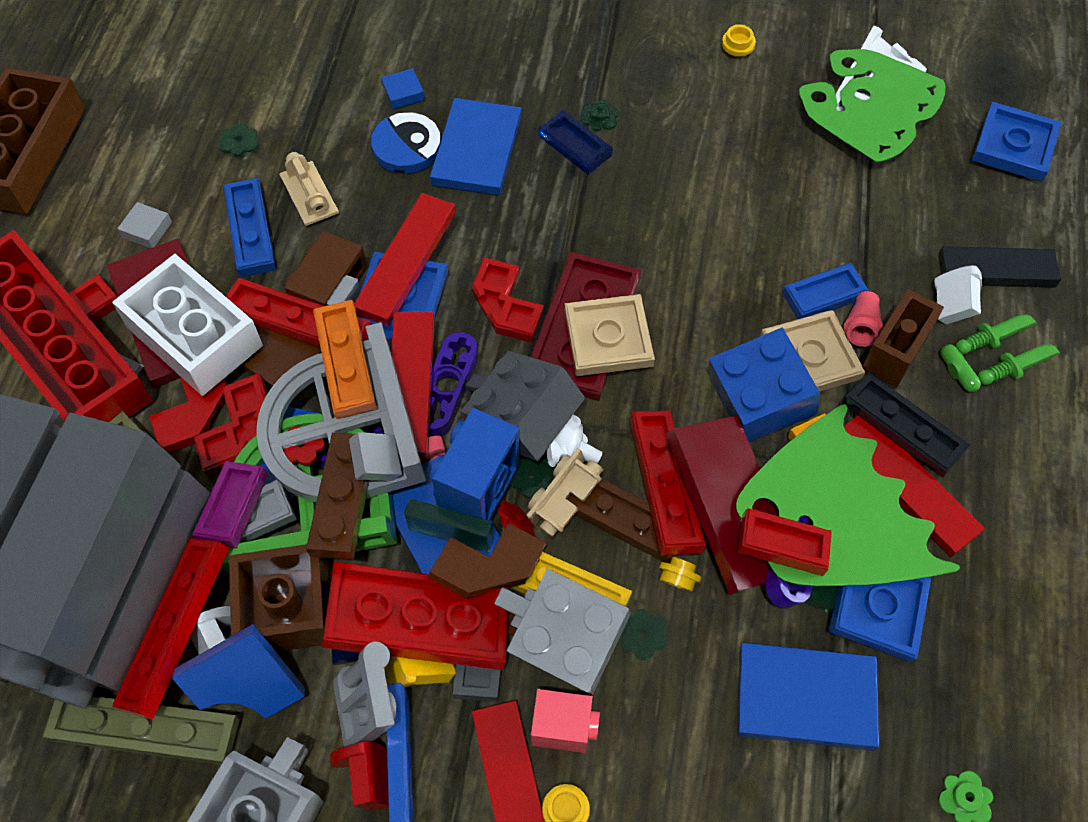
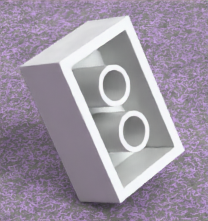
M176 254L172 255L112 302L126 327L201 396L205 395L263 346L253 320Z

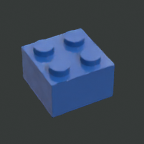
M783 327L709 358L710 381L729 417L738 415L749 442L818 413L820 392Z
M472 407L465 421L459 420L456 423L450 437L451 446L445 456L440 454L436 458L430 471V478L433 482V496L436 500L438 515L483 534L520 466L519 427Z

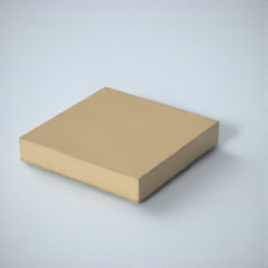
M641 294L564 303L576 376L654 367L655 358Z
M833 310L762 329L760 336H763L779 328H784L819 392L861 380L865 375V371Z

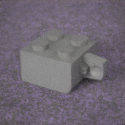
M548 568L536 591L528 588L523 598L502 587L494 603L515 614L511 625L516 627L517 631L507 652L592 695L631 615L629 608Z
M287 737L275 757L272 759L266 756L261 764L233 750L223 761L187 822H313L324 802L316 793L301 786L304 775L298 771L308 753V749Z

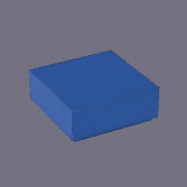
M413 68L381 77L383 89L392 109L425 100L424 91Z

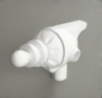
M573 414L547 448L549 466L555 467L560 459L567 454L572 456L577 448L581 449L586 462L592 460L598 463L601 459L602 451L587 444L588 439L583 433L581 420Z

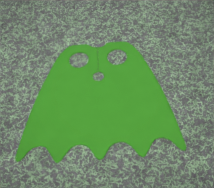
M845 404L840 405L823 416L779 450L750 479L736 502V510L741 519L747 508L752 509L753 503L756 500L765 498L777 505L779 517L798 521L801 516H808L812 519L813 526L832 531L829 570L824 576L768 561L775 574L782 580L790 583L808 586L873 585L956 572L960 569L959 565L936 558L928 551L926 543L935 524L930 520L912 517L901 509L899 497L905 487V481L882 476L874 470L871 459L877 447V441L854 437L845 431L843 422L848 409Z

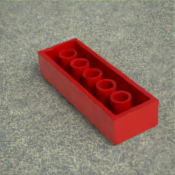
M13 230L1 237L0 342L49 404L60 412V418L65 422L69 412L110 422L122 411L130 417L151 403L153 399L140 378L16 231Z

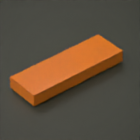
M353 300L313 309L333 413L336 419L377 409Z

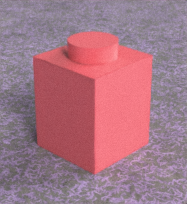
M537 689L531 731V746L586 753L587 740L597 741L600 712L591 711L593 696Z

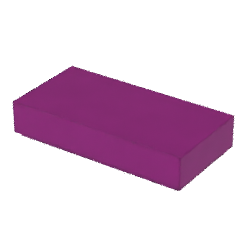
M225 461L192 536L195 539L218 541L227 547L237 549L267 479L268 473L263 466Z

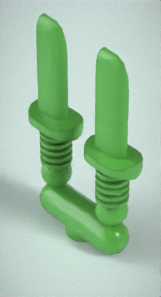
M1019 315L992 327L986 322L977 326V333L959 340L956 346L951 344L942 347L940 355L947 364L950 376L953 379H957L966 391L976 392L981 384L989 385L1007 376L1017 380L1023 377V370L1053 358L1060 352L1051 344L1035 347L1015 357L1006 352L999 356L1001 363L995 364L987 368V370H982L977 376L962 354H967L986 345L992 350L998 348L1001 344L1000 340L1028 329L1037 323L1030 315Z

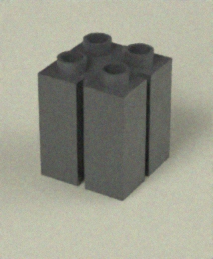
M0 394V682L8 683L9 681L30 688L31 691L87 709L96 686L119 692L190 538L195 539L192 536L193 531L211 493L189 472L181 470V465L146 432L69 412L62 428H60L55 423L60 414L56 408Z

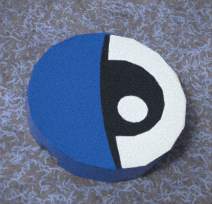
M413 112L398 113L386 117L375 127L371 135L372 153L377 163L391 172H395V169L404 170V174L419 172L433 164L441 143L440 132L436 124L426 116Z

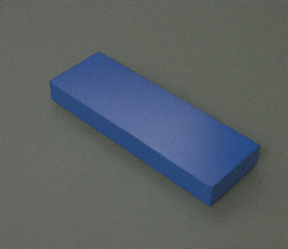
M259 178L224 184L223 188L239 277L277 270Z
M402 683L387 685L388 692L393 694L396 703L395 725L387 730L389 822H413L409 696Z

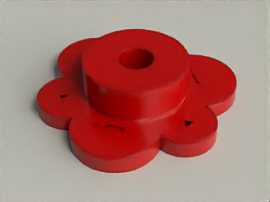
M293 426V427H291L288 431L293 430V429H297V428H300V427H299V426ZM321 438L302 445L284 448L283 451L292 464L298 461L299 464L306 466L315 462L317 452L325 448V443Z
M502 500L500 507L497 509L501 516L502 525L506 528L508 523L535 537L533 531L535 527L527 519L524 511L517 505H511L506 500Z

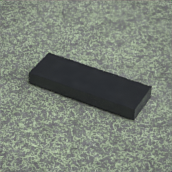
M942 246L939 252L941 274L965 266H976L982 274V285L1057 287L1061 281L1055 249Z
M870 372L855 385L842 402L843 405H847L848 409L942 478L970 446L965 440Z

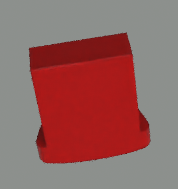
M364 741L339 748L329 754L330 768L350 767L353 806L375 811L389 807L387 749L384 746L375 742Z

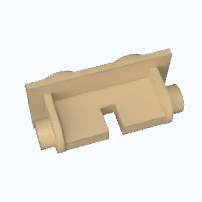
M297 152L288 154L285 162L286 171L279 173L305 226L338 214L339 211L313 161L307 162L305 157Z
M577 448L572 456L567 454L559 461L553 472L554 480L546 490L540 488L528 504L530 511L526 516L530 522L536 526L540 519L543 520L539 527L551 537L557 531L561 533L578 511V507L567 500L569 495L573 494L584 502L602 479L599 475L603 468L592 460H589L585 465L583 453L579 448Z

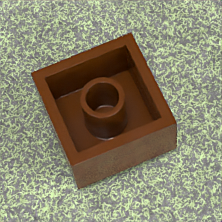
M307 544L229 555L231 636L254 624L276 652L321 646L329 596L328 569L325 557H310L306 550Z

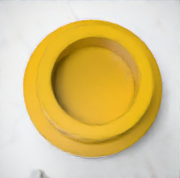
M745 25L731 26L722 39L723 49L733 56H746L750 54L756 44L753 31Z
M672 557L670 564L661 562L659 569L663 570L660 581L685 591L692 592L695 583L700 584L702 577L694 573L696 565L676 557Z
M563 784L554 787L547 793L543 801L542 812L545 822H587L590 806L582 790L573 785Z

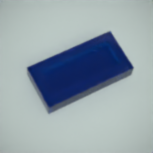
M564 110L539 128V137L587 175L612 156V146Z

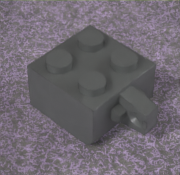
M507 351L503 358L496 363L489 376L474 374L465 386L473 394L460 412L467 418L473 407L518 426L520 455L539 461L585 397L562 366Z

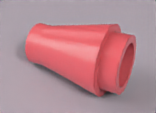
M864 291L858 294L856 302L844 323V332L848 340L856 346L867 347L873 345L884 328L879 307L880 299L874 292Z

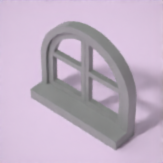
M381 322L365 326L369 340L363 341L377 409L336 419V417L332 418L323 377H326L322 353L301 361L284 373L272 386L262 403L257 421V443L260 454L274 478L288 491L303 499L313 502L317 501L322 478L311 476L299 470L289 461L283 449L328 437L330 444L332 433H344L378 422H382L385 434L395 436L402 475L393 481L369 480L366 499L426 481L393 358ZM315 381L324 421L281 433L282 420L289 404L301 390Z

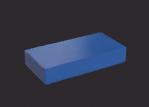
M850 262L785 285L782 294L797 319H801L855 303L858 294L869 290Z

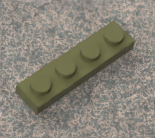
M92 696L87 709L55 700L43 734V738L51 742L222 765L225 758L232 751L239 719L236 715L159 705L152 720L112 707L115 699Z

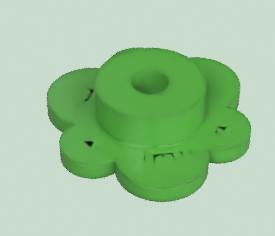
M965 771L958 777L950 775L944 779L943 786L945 790L940 793L938 804L945 813L953 814L955 822H988L991 819L992 813L988 804L992 802L993 794L990 789L982 787L981 779L976 773ZM965 795L970 797V801L965 798Z

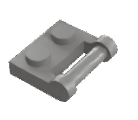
M374 641L367 644L360 651L359 659L352 666L342 668L333 679L344 747L364 741L373 742L395 725L396 703L393 694L388 692L384 667L390 660V653L388 648L381 642Z

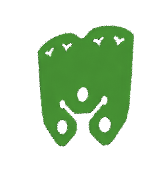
M868 49L837 50L830 54L832 70L843 77L864 74L867 71H872L874 76L851 79L840 91L842 106L845 107L844 111L836 109L838 104L835 90L828 83L803 85L799 90V95L808 116L847 144L874 161L879 162L900 154L913 142L916 137V123L931 118L940 108L945 96L944 80L881 53ZM846 57L853 58L856 61V66L854 68H846L841 63L842 59ZM935 85L936 88L933 89L934 95H931L927 88ZM859 89L867 90L870 93V98L868 100H859L856 98L855 92ZM816 91H820L826 95L827 99L819 103L812 100L811 95ZM918 104H928V106L923 107L921 112L918 111ZM905 130V132L900 135L901 139H898L895 132ZM879 145L891 147L889 149H884L882 153H879Z

